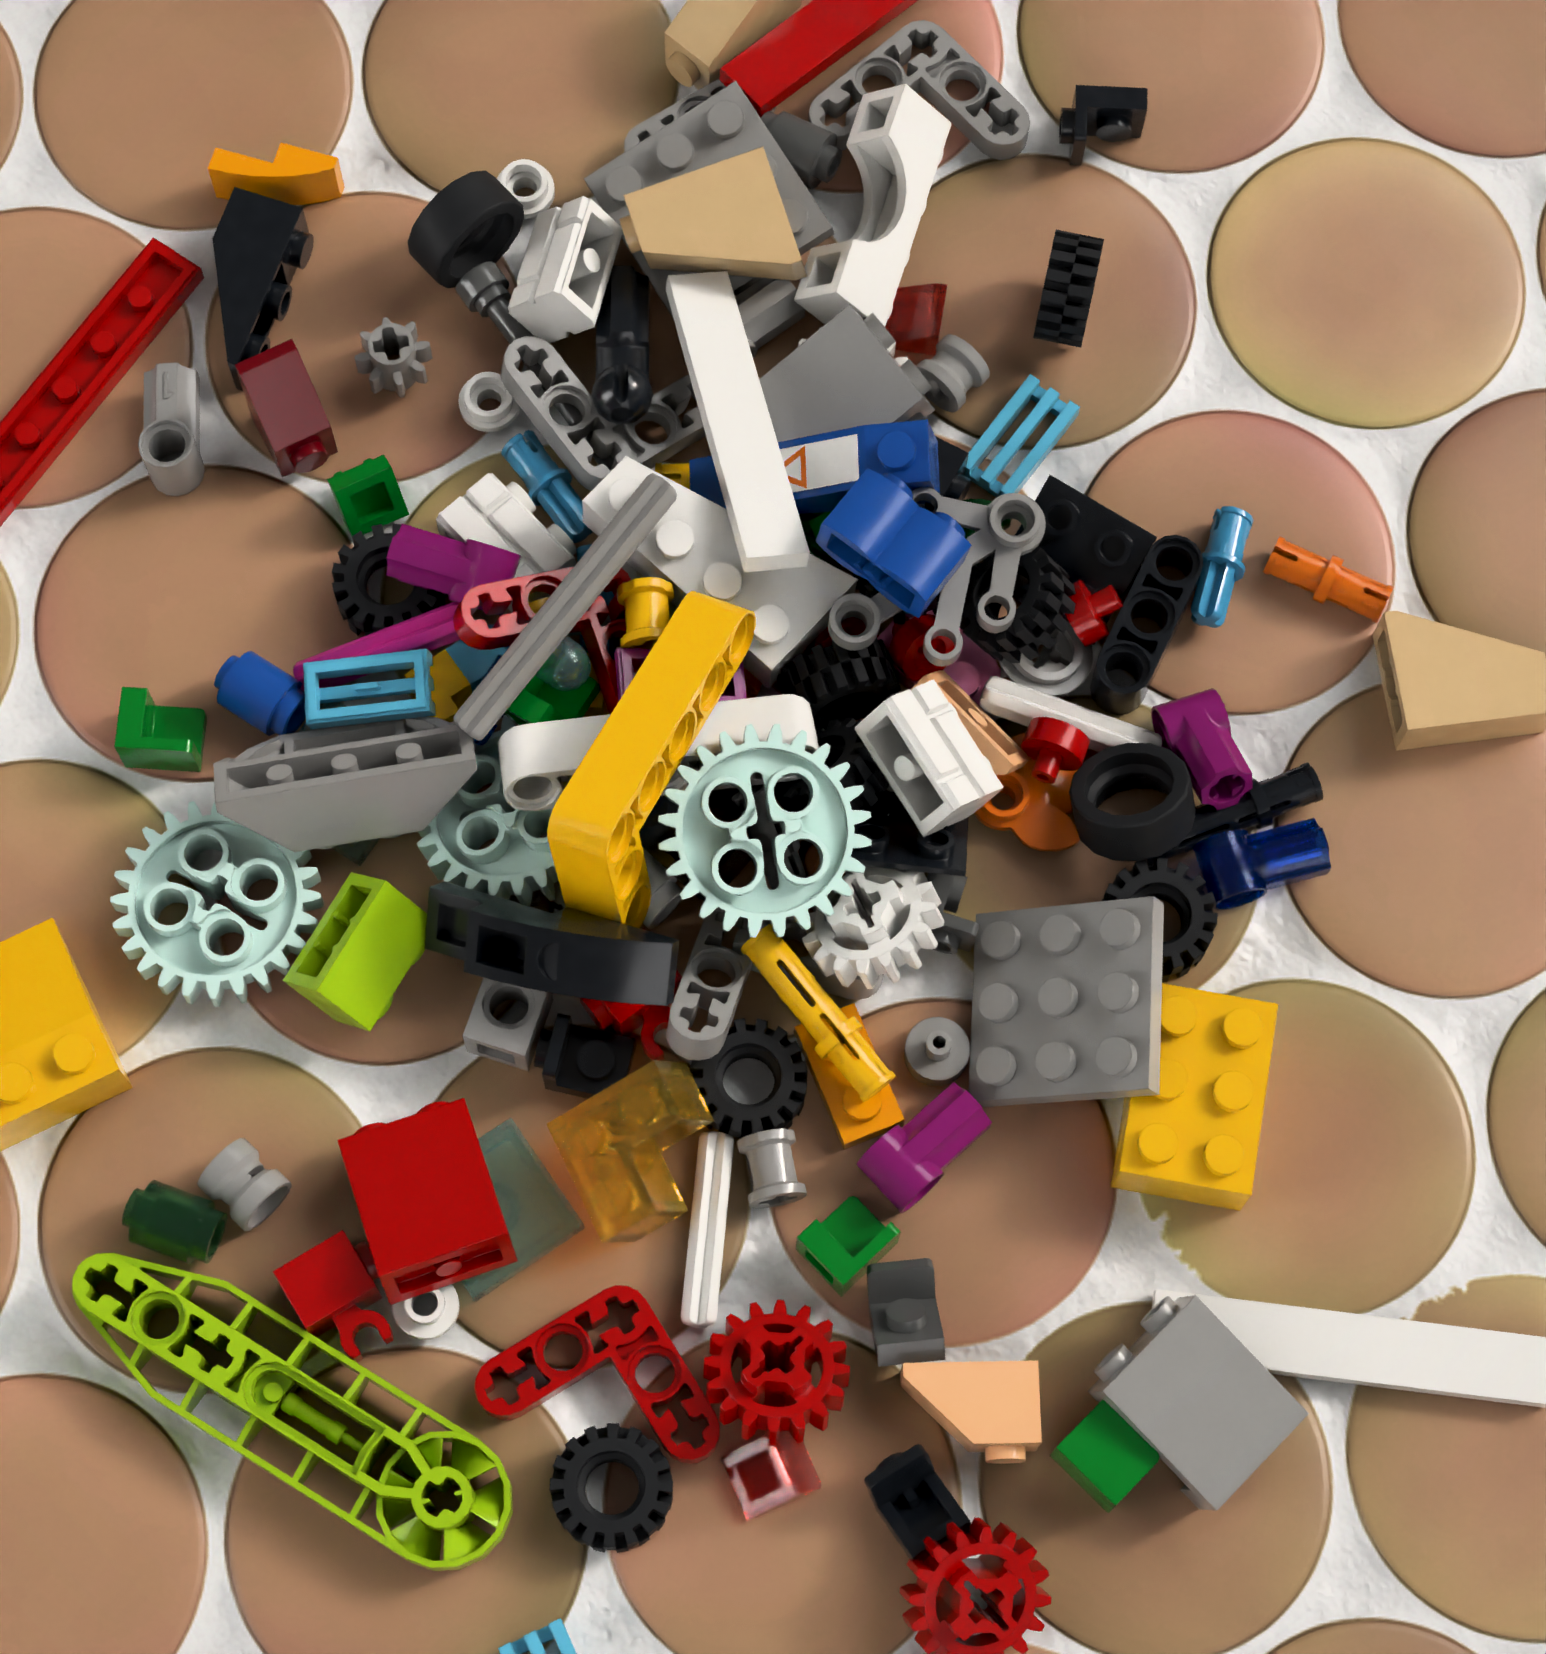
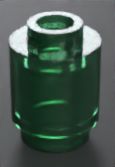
M152 1180L145 1190L136 1188L132 1192L122 1217V1225L129 1227L128 1239L130 1243L187 1264H191L195 1259L209 1263L220 1245L227 1224V1213L216 1210L214 1201L157 1180Z

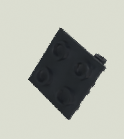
M1049 475L1035 499V502L1041 507L1046 521L1045 533L1038 546L1070 576L1068 580L1071 583L1081 580L1091 595L1112 585L1121 600L1133 578L1138 574L1157 536ZM1022 524L1015 535H1019L1022 532H1024V527ZM1029 584L1014 590L1012 597L1022 603L1027 595ZM1114 612L1104 616L1106 624Z
M888 790L886 792H876L875 795L879 800L872 807L864 805L859 809L871 812V818L854 825V833L871 839L872 844L871 846L853 849L851 857L860 861L864 866L966 876L969 817L923 837L895 792Z

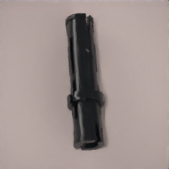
M1307 762L1286 771V773L1260 782L1253 778V788L1240 798L1238 804L1228 808L1217 810L1210 804L1196 806L1193 827L1183 841L1161 856L1146 859L1147 866L1154 865L1157 858L1168 859L1178 854L1186 853L1242 829L1245 830L1255 826L1260 830L1272 825L1273 818L1301 806L1323 800V790L1314 768L1310 767V764Z

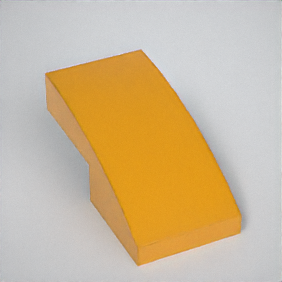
M280 143L273 163L215 148L208 166L216 197L225 200L230 199L234 187L291 205H306L341 198L345 188L337 157L285 143Z

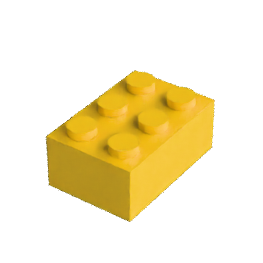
M1162 983L1160 1095L1124 1097L1111 1188L1238 1211L1242 1209L1252 1195L1278 1004Z

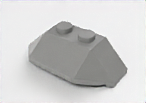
M428 716L320 728L279 735L246 749L236 758H225L213 763L215 805L217 813L293 852L311 849H330L341 844L377 838L390 839L402 834L423 831L477 771L473 738L460 729L454 721L448 722L438 717Z

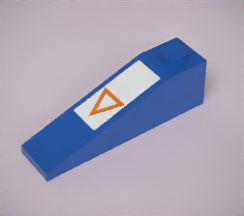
M928 419L862 425L778 442L799 514L832 511L867 468L881 475L889 473L898 477L911 491L920 487H930L940 493L938 441ZM712 456L689 460L690 490L726 509ZM922 500V501H918V502H916V503H917V504H923V503H925V502H927V503H930V502Z

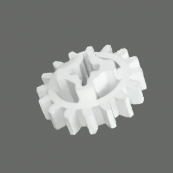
M866 866L863 873L845 871L846 875L841 878L853 891L851 896L846 897L831 891L827 895L834 911L831 916H826L814 906L811 907L814 911L809 913L811 928L805 930L807 935L802 938V941L822 974L828 977L835 973L844 987H849L857 976L861 977L867 989H874L878 975L885 973L893 983L900 981L899 967L906 963L910 967L919 969L922 963L917 952L920 948L936 949L938 942L931 929L944 926V919L938 909L941 900L932 882H928L924 872L870 866Z

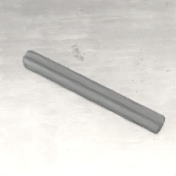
M653 473L644 479L456 712L454 722L460 729L478 741L485 738L676 501L677 493L672 485Z

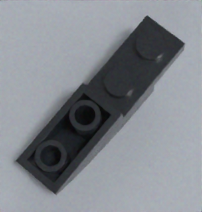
M445 881L429 887L425 949L464 960V972L528 989L593 1000L661 1006L673 1003L679 940L569 907L555 913H550Z

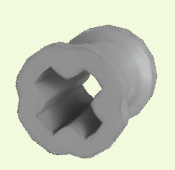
M785 1128L770 1129L744 1136L737 1141L739 1153L746 1155L753 1192L748 1194L749 1207H776L796 1202L807 1196L805 1184L797 1180L791 1145L796 1142L794 1130Z

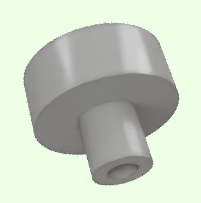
M931 1017L917 1023L909 1032L904 1048V1060L908 1071L915 1079L930 1086H943L957 1080L964 1072L970 1055V1043L965 1031L954 1021L943 1017Z

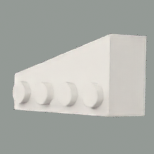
M625 456L582 500L583 523L599 536L644 479L652 473L662 477L672 485L677 493L676 501L626 562L643 577H657L673 583L675 597L671 602L677 608L687 593L696 591L754 611L756 627L751 646L743 659V666L769 689L777 680V676L782 674L781 669L786 664H792L794 662L793 658L803 653L826 629L832 605L840 597L855 593L858 579L812 554H809L807 567L744 573L727 509Z

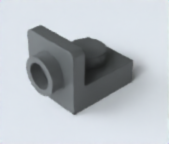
M928 873L927 875L928 882H932L941 900L938 909L944 919V926L931 929L938 942L936 949L932 950L947 954H955L958 949L967 952L972 950L979 924L943 912L944 910L953 913L957 912L968 878L966 876Z
M921 1258L868 1265L866 1273L869 1319L878 1367L945 1360L944 1335L935 1296V1277L932 1260Z

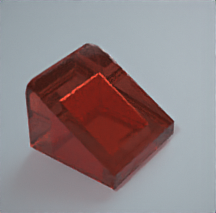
M932 283L899 287L893 301V310L885 326L896 341L895 350L933 356L936 354V344L939 342L948 284Z
M789 1431L780 1432L776 1446L768 1445L765 1434L721 1457L747 1520L754 1519L821 1488V1481L804 1442L797 1444Z

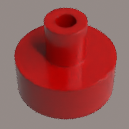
M1081 580L1072 583L1076 594L1069 596L1076 603L1074 614L1065 613L1082 644L1088 647L1109 635L1104 616L1123 607L1112 585L1091 595L1086 585Z
M931 614L921 615L919 618L905 617L903 625L894 624L892 628V635L894 637L889 649L890 658L913 681H919L924 675L939 670L942 671L946 667L933 665L926 659L923 653L925 635L934 626L936 616ZM937 636L931 641L933 649L941 654H947L955 649L953 641L946 636Z
M1036 717L1030 721L1021 747L1030 758L1035 760L1031 771L1032 777L1038 781L1052 784L1055 782L1059 770L1075 771L1082 766L1090 740L1080 729L1067 722L1049 717Z

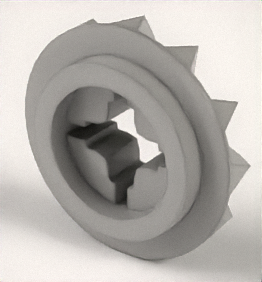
M1063 613L1062 617L1069 622L1065 613ZM1071 625L1068 626L1065 633L1055 629L1050 635L1057 641L1050 648L1049 659L1051 661L1048 660L1043 667L1039 666L1037 669L1033 667L1034 662L1022 653L1020 663H1010L1003 658L1002 662L999 661L1001 666L1000 677H1008L1012 682L1051 696L1065 695L1069 697L1082 685L1091 671L1093 663L1092 645L1085 647Z

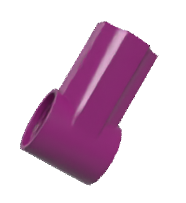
M402 524L397 534L393 536L388 550L386 575L427 590L429 588L448 594L449 600L460 603L464 595L473 587L515 578L521 555L472 539H467L466 543Z
M1211 688L1153 706L1151 709L1154 732L1162 737L1161 747L1171 750L1185 762L1192 787L1201 804H1210L1217 810L1238 804L1240 798L1253 788L1252 772L1231 737L1228 714L1218 692Z
M953 1082L903 1128L897 1125L886 1132L862 1155L856 1165L901 1213H904L921 1200L944 1175L942 1170L990 1128L992 1121L988 1118L979 1102L967 1090L962 1089Z

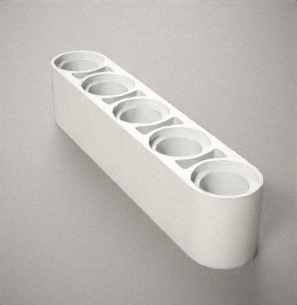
M794 694L717 702L680 764L699 771L702 765L695 751L699 745L707 748L716 756L721 753L719 734L725 731L732 738L736 746L743 744V734L745 726L748 724L753 725L759 741H767L772 726L780 724L782 742L789 745L801 730L807 732L805 751L813 754L819 748L810 703L803 697ZM611 714L529 723L515 726L505 731L498 741V753L506 802L513 808L522 811L553 809L561 793ZM676 770L665 790L679 789L685 791L688 784L680 777ZM753 773L751 775V786L764 784L760 773ZM787 775L781 777L777 782L793 781L801 778ZM721 785V786L716 787V788L713 789V790L726 789V788H735V787H733V786H731V785Z

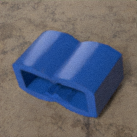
M869 468L865 470L822 522L816 538V543L835 561L854 574L867 579L890 602L917 618L923 614L964 563L971 548V544L965 538L963 528L955 519L943 512L932 513L919 507L913 500L912 491L901 479L889 473L881 475Z

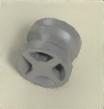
M951 334L944 336L936 344V354L931 359H924L916 365L933 387L924 395L938 407L952 413L958 411L966 402V392L970 388L982 386L990 375L988 365L974 347L958 336Z

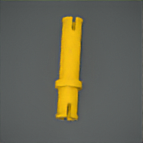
M771 924L762 928L756 938L751 937L740 948L742 953L749 957L778 994L779 998L788 1006L817 1042L814 1048L815 1052L821 1059L830 1058L842 1075L858 1092L859 1098L863 1102L881 1091L896 1077L859 1033L863 1026L855 1016L849 1019L845 1016L783 938L775 935ZM779 965L783 966V968L787 971V973L791 976L795 983L800 987V989L812 1002V1004L814 1005L813 1007L810 1006L808 1002L803 998V996L799 993V991L795 988V986L791 983L787 976L778 967ZM822 1018H824L829 1023V1025L837 1033L838 1037L842 1040L844 1044H846V1046L850 1049V1051L855 1055V1057L858 1060H854L850 1056V1054L841 1045L840 1041L833 1034V1032L830 1031L829 1028L825 1025V1023L821 1020Z

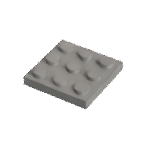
M734 81L584 178L601 208L621 226L619 219L630 215L623 195L764 147L800 255L834 235L833 227L737 81ZM622 233L621 239L629 249L624 233ZM642 250L632 253V256L645 276L649 277V282L673 317L666 294L668 275L697 272L650 269ZM729 275L735 296L762 279Z
M1154 896L976 914V923L979 924V929L974 947L968 1092L982 1107L1160 1095L1163 902Z

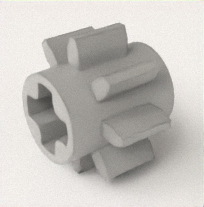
M388 317L383 318L382 325L373 330L372 333L366 331L360 333L362 346L366 352L356 355L355 362L358 373H370L369 381L373 393L376 394L384 388L389 391H396L398 396L402 398L405 396V390L416 381L426 384L428 380L422 363L431 360L433 357L430 342H417L418 333L415 322L411 321L404 327L400 324L391 323ZM391 355H400L399 359L388 360V357Z

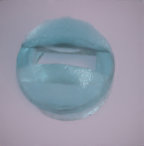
M566 636L535 675L552 688L562 691L576 690L588 680L591 673L590 658L586 650L579 643Z

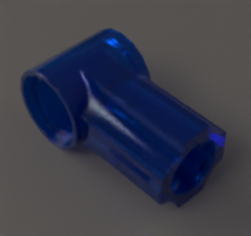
M1315 818L1250 835L1244 829L1225 831L1210 836L1193 847L1202 877L1206 881L1207 892H1213L1216 901L1213 907L1215 910H1226L1248 904L1264 896L1269 889L1328 874L1331 869L1329 845L1323 828L1317 824Z

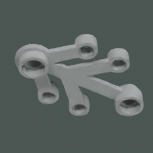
M920 487L912 491L915 502L928 501L933 504L936 512H943L951 516L963 528L977 531L966 538L971 544V548L964 563L941 590L934 626L927 631L924 638L923 653L926 659L933 665L949 666L959 658L963 646V637L959 628L971 568L993 553L995 554L989 592L982 595L978 602L976 620L982 629L990 633H1000L1011 626L1016 614V603L1012 596L1020 556L1032 552L1040 544L1046 528L1045 516L1041 507L1026 495L1018 493L1003 494L996 497L987 506L943 497L939 492L930 487ZM1006 519H1016L1023 525L1024 532L1019 535H1009L1002 529L1001 523ZM880 592L871 598L858 593L846 594L836 600L831 607L828 619L830 637L838 646L844 649H864L876 639L880 624L902 611V609L890 602ZM990 603H999L1006 608L1008 615L1004 619L993 620L986 615L984 607ZM854 617L860 619L866 629L859 635H850L843 630L841 624L845 619ZM937 636H946L953 641L955 649L947 654H941L933 649L931 641Z

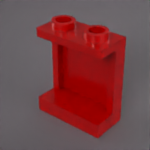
M465 1098L452 1102H434L424 1106L414 1115L387 1124H368L358 1129L354 1135L337 1140L376 1270L390 1305L518 1262Z

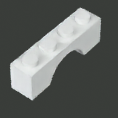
M907 84L866 93L862 96L846 144L858 166L863 184L864 204L860 224L850 240L811 248L805 265L807 277L800 280L794 297L796 303L824 324L828 323L849 304L863 320L871 313H874L884 326H886L887 320L892 313L893 301L904 268L909 261L910 249L921 216L926 209L929 191L937 167L942 160L943 149L952 124Z

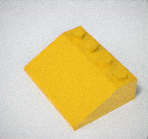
M53 917L0 942V1152L133 1088Z

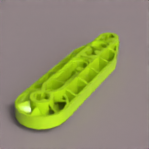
M96 1253L87 1257L76 1268L72 1278V1295L76 1305L155 1401L411 1563L432 1571L461 1570L485 1559L503 1539L513 1514L512 1485L500 1458L477 1437L225 1280L116 1253ZM146 1273L182 1282L173 1291ZM102 1279L110 1283L115 1281L130 1297L135 1299L130 1310L110 1295L104 1294L101 1296L96 1290L97 1284ZM198 1285L229 1293L244 1302L246 1306L229 1326L189 1300ZM164 1308L178 1310L179 1323L176 1330L170 1336L163 1339H154L149 1336L148 1324L151 1317L157 1311ZM258 1312L302 1339L287 1361H284L245 1336ZM109 1328L138 1345L131 1359L108 1332ZM198 1336L206 1345L216 1351L222 1352L226 1349L233 1358L231 1364L226 1369L219 1365H215L212 1368V1365L203 1355L191 1347L196 1337ZM313 1346L358 1374V1377L343 1397L300 1371ZM153 1355L193 1380L180 1406L159 1394L142 1374L141 1369ZM369 1381L415 1410L400 1433L356 1406ZM294 1384L298 1385L373 1434L365 1444L346 1433L348 1427L337 1420L330 1419L311 1407L302 1398L290 1392ZM208 1390L250 1416L236 1442L191 1414ZM281 1406L280 1409L285 1413L295 1416L325 1435V1438L338 1445L340 1442H343L357 1451L359 1454L353 1466L276 1418L274 1415ZM425 1417L448 1430L428 1432L413 1439ZM263 1426H266L307 1452L293 1477L288 1476L247 1449ZM443 1442H452L451 1467L442 1466ZM391 1444L399 1450L386 1462L378 1482L369 1475L377 1459ZM319 1461L364 1488L349 1514L303 1485ZM496 1467L500 1477L474 1491L469 1481ZM398 1468L416 1480L415 1484L395 1473V1470ZM452 1485L460 1488V1490L454 1492V1495L461 1503L455 1513L444 1509L437 1517L429 1514L430 1511L436 1508L429 1499L430 1494L435 1489L445 1493ZM375 1497L376 1516L385 1536L359 1521ZM474 1516H478L495 1527V1532L490 1535L472 1524ZM405 1522L404 1524L400 1525L399 1527L395 1528L394 1530H391V1528H393V1527H395V1526H397V1525H399V1524ZM444 1535L443 1560H440L441 1536Z

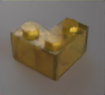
M653 1060L546 1125L601 1242L611 1243L636 1242L688 1212L687 1206L661 1152L712 1123L714 1120L686 1063Z

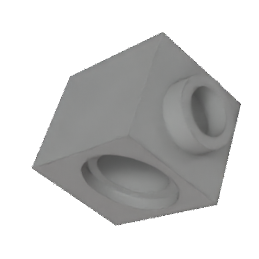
M483 977L463 1033L467 1052L529 1071L541 1031L545 1026L554 1000L553 994ZM506 1000H519L528 1006L525 1017L514 1024L501 1023L493 1017L497 1006Z

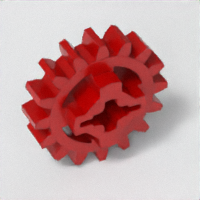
M777 1299L773 1313L764 1314L762 1308L754 1302L749 1306V1320L743 1322L739 1317L730 1314L726 1317V1335L712 1333L709 1353L712 1356L704 1357L703 1378L710 1380L707 1383L706 1399L708 1404L722 1403L719 1421L723 1425L732 1423L736 1419L742 1421L741 1438L748 1441L755 1434L756 1430L760 1429L766 1431L768 1445L776 1446L780 1432L789 1431L792 1438L798 1444L804 1442L806 1424L810 1423L815 1428L824 1431L828 1427L829 1412L827 1409L832 1411L842 1410L845 1391L841 1388L849 1386L850 1366L843 1364L846 1359L847 1346L845 1341L830 1342L832 1339L833 1323L829 1319L820 1322L816 1326L810 1324L811 1307L804 1305L796 1316L788 1315L785 1301ZM739 1357L742 1360L743 1370L741 1371V1380L735 1383L731 1370L736 1358ZM817 1361L821 1371V1379L815 1388L812 1385V1375L810 1373L812 1364Z
M981 1518L973 1519L968 1534H964L954 1522L948 1523L946 1525L948 1540L941 1545L936 1540L927 1536L923 1543L930 1554L925 1562L918 1559H909L906 1564L918 1577L916 1583L900 1586V1594L909 1604L915 1605L902 1614L904 1622L913 1631H918L914 1638L915 1641L927 1654L936 1651L935 1654H1004V1650L1010 1646L1016 1651L1025 1654L1029 1649L1022 1638V1634L1026 1629L1042 1632L1045 1626L1034 1615L1035 1607L1050 1605L1052 1599L1041 1587L1036 1586L1049 1577L1048 1570L1038 1560H1033L1037 1550L1023 1537L1016 1540L1017 1534L1006 1524L1000 1522L992 1532L991 1527ZM974 1555H980L978 1558H968ZM966 1581H969L976 1590L979 1589L982 1593L980 1597L987 1604L986 1609H982L976 1601L973 1602L970 1599L971 1593L964 1586Z

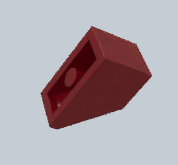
M292 339L235 364L251 417L282 478L294 472L306 473L313 471L323 465L329 456L338 452L329 420Z

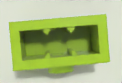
M351 872L282 981L335 1021L371 1031L376 1021L389 1010L393 1001V994L409 968L421 958L425 951L427 913L386 880Z

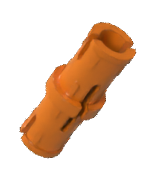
M1281 536L1278 538L1263 571L1264 574L1273 575L1313 593V601L1324 605L1325 600H1329L1371 619L1376 624L1394 588L1389 584H1382L1342 566L1344 562L1342 558L1333 555L1331 560L1286 541Z

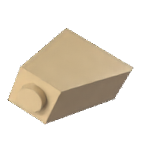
M687 0L664 32L665 64L669 72L679 83L686 87H691L692 85L697 89L705 87L719 79L721 67L788 19L801 6V0Z
M764 147L623 195L630 215L620 218L619 221L631 254L642 250L650 269L697 273L728 271V275L793 281L807 277Z
M1400 611L1383 613L1373 633V640L1396 751L1544 732L1546 729L1545 652Z

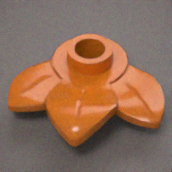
M1026 732L1011 738L1021 749ZM1031 758L1024 767L1006 775H996L1003 785V789L999 793L1009 795L1014 805L1009 809L1001 810L996 808L991 800H989L974 813L982 824L994 830H1011L1025 846L1038 851L1056 852L1069 849L1079 843L1080 838L1077 828L1068 816V814L1073 812L1069 790L1073 775L1077 770H1059L1054 783H1044L1032 777L1031 771L1035 760Z

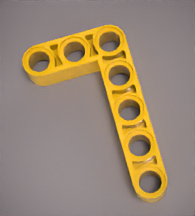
M696 591L687 593L552 810L548 823L547 837L565 907L637 928L642 926L650 906L652 892L639 831L745 658L751 646L756 627L754 611Z

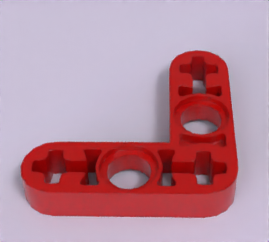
M574 566L481 584L471 588L460 601L453 616L454 630L458 637L468 646L478 650H491L510 646L535 616V613L529 606V594L544 592L552 595ZM622 568L603 590V592H613L614 597L607 605L605 599L602 596H598L569 632L581 631L609 714L613 712L618 704L615 660L608 653L607 641L611 638H622L626 634L624 605L618 603L617 588L620 584L631 581L628 573ZM512 602L513 612L499 616L492 628H488L485 620H474L472 617L478 606H482L483 612L486 615L505 613ZM609 615L611 622L602 627L601 624ZM634 669V676L638 672L637 669Z
M615 1285L602 1290L488 1360L480 1368L475 1378V1393L480 1406L485 1412L498 1420H513L525 1415L607 1363L612 1362L664 1450L673 1459L681 1463L696 1464L706 1460L715 1452L720 1441V1423L714 1409L708 1404L706 1396L647 1300L638 1290L629 1286ZM617 1301L623 1309L634 1305L638 1309V1312L631 1317L634 1329L623 1334L622 1330L616 1326L600 1334V1342L607 1348L595 1354L589 1334L577 1322L590 1317L592 1328L595 1329L610 1318L607 1306ZM558 1335L575 1337L583 1348L580 1362L574 1368L567 1371H557L551 1368L544 1359V1349L547 1343ZM528 1352H532L538 1371L550 1383L537 1389L534 1377L532 1376L516 1388L519 1399L515 1403L508 1405L502 1397L491 1401L487 1394L495 1389L492 1377L496 1373L503 1371L511 1379L527 1371L528 1368L520 1357ZM651 1356H661L667 1359L675 1371L672 1384L666 1390L658 1393L642 1389L636 1380L638 1365L645 1358ZM684 1388H687L693 1397L681 1400V1407L692 1422L703 1418L708 1424L701 1432L704 1444L695 1449L688 1441L677 1445L672 1440V1437L677 1434L679 1429L677 1420L669 1408L660 1418L656 1416L652 1409L672 1402Z

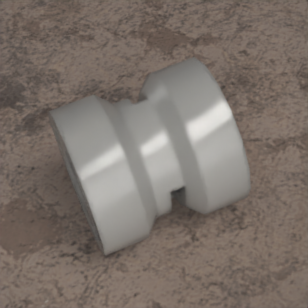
M239 1138L224 1148L205 1168L197 1183L198 1187L212 1200H222L230 1206L231 1219L244 1231H250L265 1221L283 1202L292 1187L291 1182L279 1170H266L263 1167V1164L259 1162V1151L245 1138Z

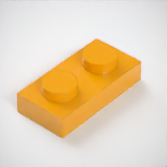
M852 1003L840 1008L848 1019L855 1016L863 1026L859 1033L874 1050L855 1004ZM822 1018L821 1020L825 1023L829 1030L833 1032V1034L837 1037L841 1045L846 1049L850 1056L854 1060H858L855 1057V1055L850 1051V1049L846 1046V1044H844L842 1040L838 1037L837 1033L833 1030L829 1023L824 1018ZM802 1024L794 1026V1035L844 1150L885 1134L897 1125L900 1127L904 1126L905 1119L890 1084L886 1085L869 1100L863 1102L859 1098L858 1092L842 1075L830 1058L821 1059L815 1052L814 1048L817 1042Z

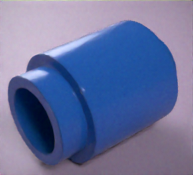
M248 651L241 657L231 656L218 671L214 681V686L219 689L217 703L266 735L295 733L306 718L305 694L301 690L303 683L255 652Z

